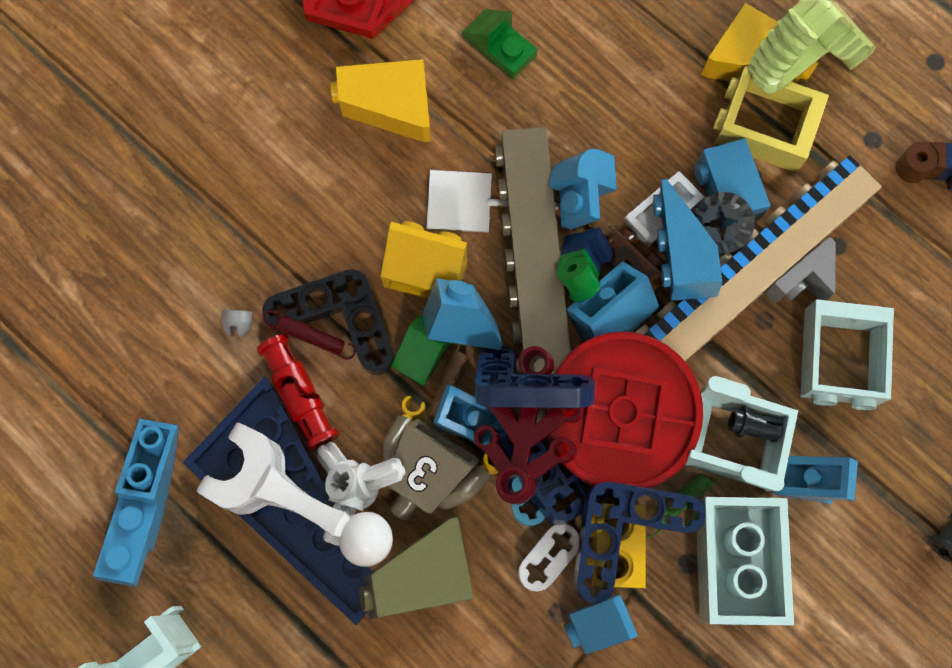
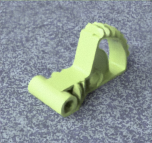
M800 0L793 8L788 10V13L769 31L768 36L761 41L760 47L755 50L751 58L748 73L753 77L754 83L760 89L762 88L767 94H773L778 90H782L828 52L841 59L852 70L866 60L874 52L876 46L834 0Z

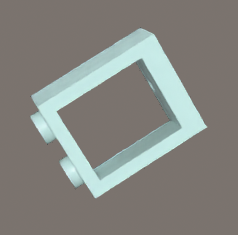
M818 299L811 303L804 312L800 397L813 398L814 404L822 406L837 405V402L852 403V408L857 410H876L878 405L891 400L894 308ZM821 326L870 331L868 390L818 384Z

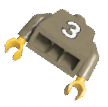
M411 396L403 399V415L397 416L383 440V462L391 458H398L406 471L401 481L388 486L399 493L390 510L395 516L405 521H409L418 507L431 514L437 507L449 510L472 500L490 480L489 474L498 473L497 469L488 463L486 452L481 458V466H476L480 459L421 421L426 413L424 402H422L420 409L416 412L407 410L412 402Z

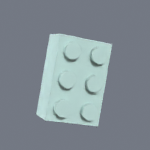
M704 497L699 499L705 508L706 514L704 524L696 531L699 622L704 624L794 625L787 498Z

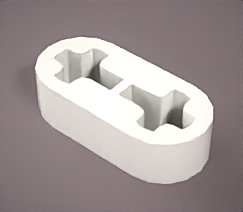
M568 524L554 525L525 557L519 566L518 577L526 589L538 592L548 588L576 555L579 545V534L573 527ZM565 532L571 536L568 540L569 545L572 547L571 550L568 552L562 549L553 558L548 554L555 544L554 539L551 538L552 535L556 533L561 536ZM545 557L550 562L543 571L544 576L547 577L545 582L542 583L536 580L533 584L529 583L527 578L530 573L525 568L529 563L533 566L538 565Z

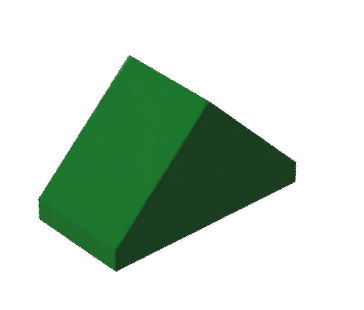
M421 314L409 326L391 367L424 387L452 343L427 339L423 315Z

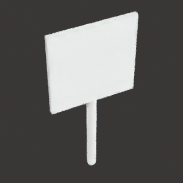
M430 170L426 229L489 233L490 206L507 207V201L491 199L492 173ZM554 202L555 210L559 209V204Z

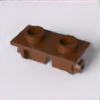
M609 225L608 228L614 234L611 237L607 234H604L613 250L610 263L616 267L622 261L626 262L629 260L632 263L631 267L648 276L652 289L655 291L660 286L656 279L659 276L661 277V264L667 263L652 250L646 254L637 245L640 238L627 226L623 225L619 229L615 225Z

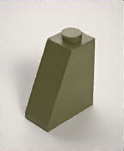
M459 517L450 518L439 523L362 578L363 586L359 587V601L363 612L368 611L369 619L473 599Z

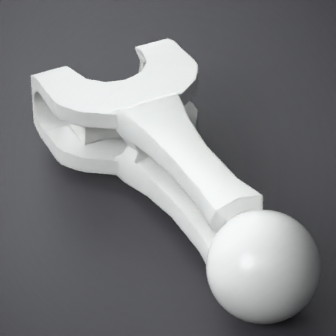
M236 423L228 436L229 440L235 442L243 450L244 463L241 471L234 478L226 481L214 479L208 475L204 476L197 488V492L205 498L238 515L251 514L267 505L300 514L319 525L332 537H336L339 540V547L343 556L357 566L368 567L378 564L386 558L392 547V530L383 517L373 512H360L351 516L345 511L330 507L314 499L301 490L286 475L285 456L280 445L241 423Z

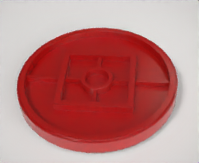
M606 333L589 339L575 347L561 360L554 370L553 374L585 375L595 380V402L591 406L584 407L583 417L576 423L566 422L547 436L550 444L559 437H564L574 442L577 448L575 459L570 463L562 464L580 480L592 486L600 482H614L650 489L670 479L687 463L690 450H695L700 438L703 425V402L699 385L693 372L683 358L668 345L640 333ZM543 408V418L556 408ZM565 408L564 410L566 417H571L576 412V408ZM563 443L558 447L557 453L560 458L565 457L569 452V447L566 443Z

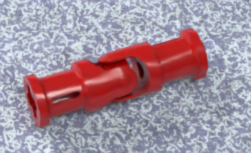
M279 334L261 343L257 347V352L259 356H264L272 371L271 380L286 404L293 422H298L308 440L306 445L308 450L314 451L320 445H326L338 438L339 432L337 429H332L323 412L324 403L319 394L316 393L302 362H297L290 350L287 334Z

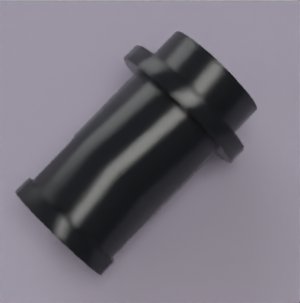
M742 406L740 409L734 408L731 411L728 420V430L734 432L735 436L740 438L745 434L776 443L782 432V426L776 425H781L782 419L750 412L748 407Z

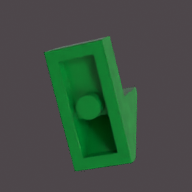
M485 9L462 31V36L512 79L537 57L538 49L512 28V13L509 11Z

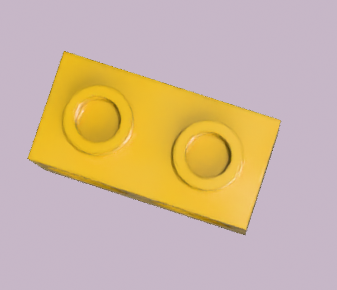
M600 503L602 505L601 518L592 516L591 523H605L606 508L614 506V504ZM635 505L637 515L646 520V505ZM624 523L625 528L621 535L618 556L624 563V572L619 578L615 579L614 588H646V527ZM601 529L594 531L590 535V537H593L592 551L602 554L608 550L610 538ZM586 557L585 565H594L592 587H603V581L597 579L598 566L604 567L605 561H597Z

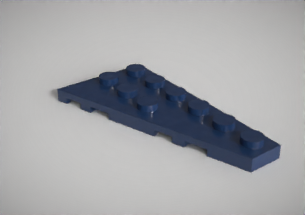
M266 376L182 462L201 480L207 475L221 481L234 478L242 469L244 455L243 450L235 442L229 440L228 436L235 424L241 423L280 445L285 456L286 475L301 490L330 507H334L335 504L328 501L329 496L325 489V483ZM270 505L251 514L239 515L355 625H358L368 614V611L363 612L361 608L359 587L363 586L362 578L369 574L372 569L370 566L362 567L349 562L343 556L339 546L324 541L325 530L300 514Z

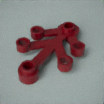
M531 346L521 353L519 368L523 374H551L554 369V359L545 349L539 346ZM538 359H544V368L539 372H535L534 363ZM486 407L492 410L514 444L511 461L499 445L501 435L496 428L483 425L477 428L474 433L475 444L479 448L484 449L499 472L496 479V490L502 500L514 505L526 503L534 495L536 480L558 463H570L575 459L577 448L574 442L567 438L559 437L552 441L549 451L529 463L531 448L566 422H578L583 417L584 408H576L575 414L571 417L565 416V408H556L536 423L539 408L521 407L518 421L510 407ZM487 431H491L492 441L484 445L482 437ZM566 443L569 447V452L565 457L560 458L557 453L558 447ZM520 477L523 481V486L519 491L515 492L512 488V482L515 478Z

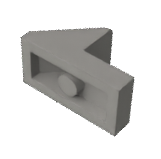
M831 237L825 240L775 282L765 293L774 304L779 302L784 296L791 301L807 287L818 300H828L835 293L836 242Z

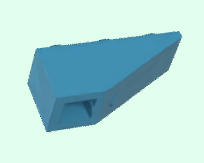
M667 179L661 180L659 194L653 195L655 218L661 217L662 229H657L658 251L665 252L667 264H661L663 288L670 287L671 301L718 297L722 285L718 246Z

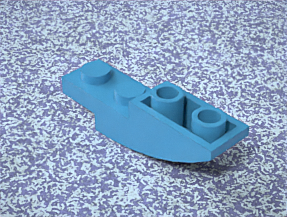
M139 419L115 490V494L119 498L93 573V577L97 580L137 587L148 551L153 552L160 529L174 467L179 432L178 425Z

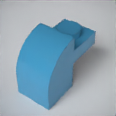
M590 149L560 161L553 167L549 179V188L559 191L561 227L574 229L600 220L599 197L617 191L614 155L598 149Z

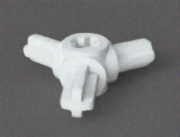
M333 442L320 445L317 449V459L328 473L325 482V489L329 496L328 501L335 503L333 508L345 511L351 516L355 514L356 510L363 511L364 508L369 507L375 501L379 489L401 481L406 474L405 468L398 458H391L373 466L366 463L358 465L354 460H347ZM325 531L324 541L339 546V540Z

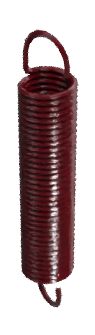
M268 311L263 316V322L269 328L276 329L301 341L303 340L308 344L310 343L315 347L317 346L322 350L324 349L329 353L338 355V357L348 360L356 354L354 345L348 343V345L353 347L354 354L349 358L341 356L345 341L327 333L325 334V332L311 326L309 327L304 323L302 324L297 320L295 321L290 317L288 318V316L286 317L283 314L279 316L275 327L268 325L265 322V316L271 312L277 314L276 311Z

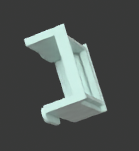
M718 376L711 377L700 388L703 402L702 430L695 450H690L688 461L684 466L695 467L763 488L767 492L782 490L798 410L750 396V389L744 384ZM712 406L729 412L734 408L740 409L742 406L749 408L750 412L782 419V424L776 425L782 426L779 440L776 443L769 440L765 442L760 469L743 466L702 453Z
M173 606L160 616H150L145 620L144 623L152 634L118 661L100 665L97 661L82 664L78 668H176L202 646L179 615L184 610L182 606Z

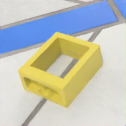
M745 66L739 78H731L724 98L729 99L730 102L727 110L720 109L715 120L713 129L719 132L714 144L722 145L746 138L753 158L797 173L808 159L829 95L790 82L782 90H778L773 94H767L754 83L753 77L748 73V67ZM746 91L802 111L791 144L734 124Z

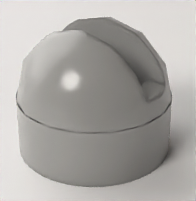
M222 310L221 322L226 334L233 337L236 327L239 337L249 332L252 325L253 312Z

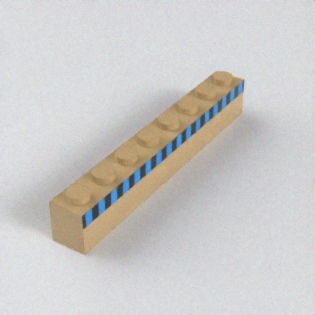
M851 155L839 165L833 160L817 175L820 181L814 187L809 183L805 184L791 198L795 202L791 207L785 210L780 206L765 220L769 226L760 234L754 229L749 241L737 254L732 257L729 253H726L719 259L722 285L718 297L686 299L679 304L673 300L657 314L660 321L652 328L645 324L635 333L648 335L665 343L686 362L862 207L882 186Z

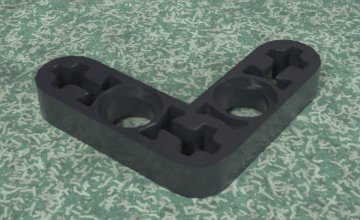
M354 269L345 270L275 294L265 301L262 308L263 316L271 310L277 312L276 306L283 305L285 309L296 307L293 299L299 298V304L305 314L299 316V312L295 308L287 311L285 316L302 324H308L343 312L363 369L369 374L376 376L383 375L391 369L394 354L369 282L362 272ZM350 280H354L356 285L363 284L357 288L358 294L355 296H351L349 291L337 294L340 302L335 303L334 296L329 287L335 285L337 292L343 291L348 288L347 282ZM315 291H320L327 295L326 304L317 310L310 309L307 306V297ZM268 313L265 316V321L268 325L275 327L278 318L271 316L275 313ZM369 313L374 316L375 324L372 329L362 332L354 327V320L359 314ZM379 334L382 335V338H375ZM374 338L378 351L380 353H387V355L382 357L383 364L375 366L373 361L366 362V359L371 357L367 340ZM359 341H366L362 345L359 344Z

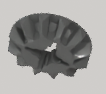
M718 192L704 198L699 207L694 210L695 217L717 244L718 253H730L742 248L753 234L755 226L754 213L748 202L737 194ZM721 209L724 212L725 218L738 219V223H733L732 226L726 227L724 238L720 228L708 226V223L719 219Z

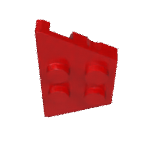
M303 0V7L307 21L374 39L415 0Z

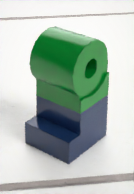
M600 227L565 236L558 262L557 277L567 287L568 295L574 302L586 301L599 291L600 282L598 276L601 265L612 260L613 250Z

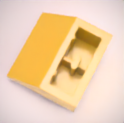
M403 221L402 224L391 222L381 271L383 287L428 299L436 278L449 281H463L467 269V242L462 241V238L454 233L442 231L439 234L424 231V227L414 222Z

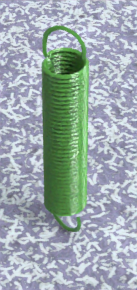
M700 473L682 488L678 494L698 498L719 481L720 475L712 483L705 474ZM687 503L681 509L666 507L664 515L678 516L679 513L681 514L687 508ZM665 516L663 517V519H662V521H661V522L664 523V524L666 523V522H665ZM656 529L657 532H656L655 534H653V535H651V536L646 535V537H648V538L654 537V536H655L656 534H658V533L660 532V530H662V529Z

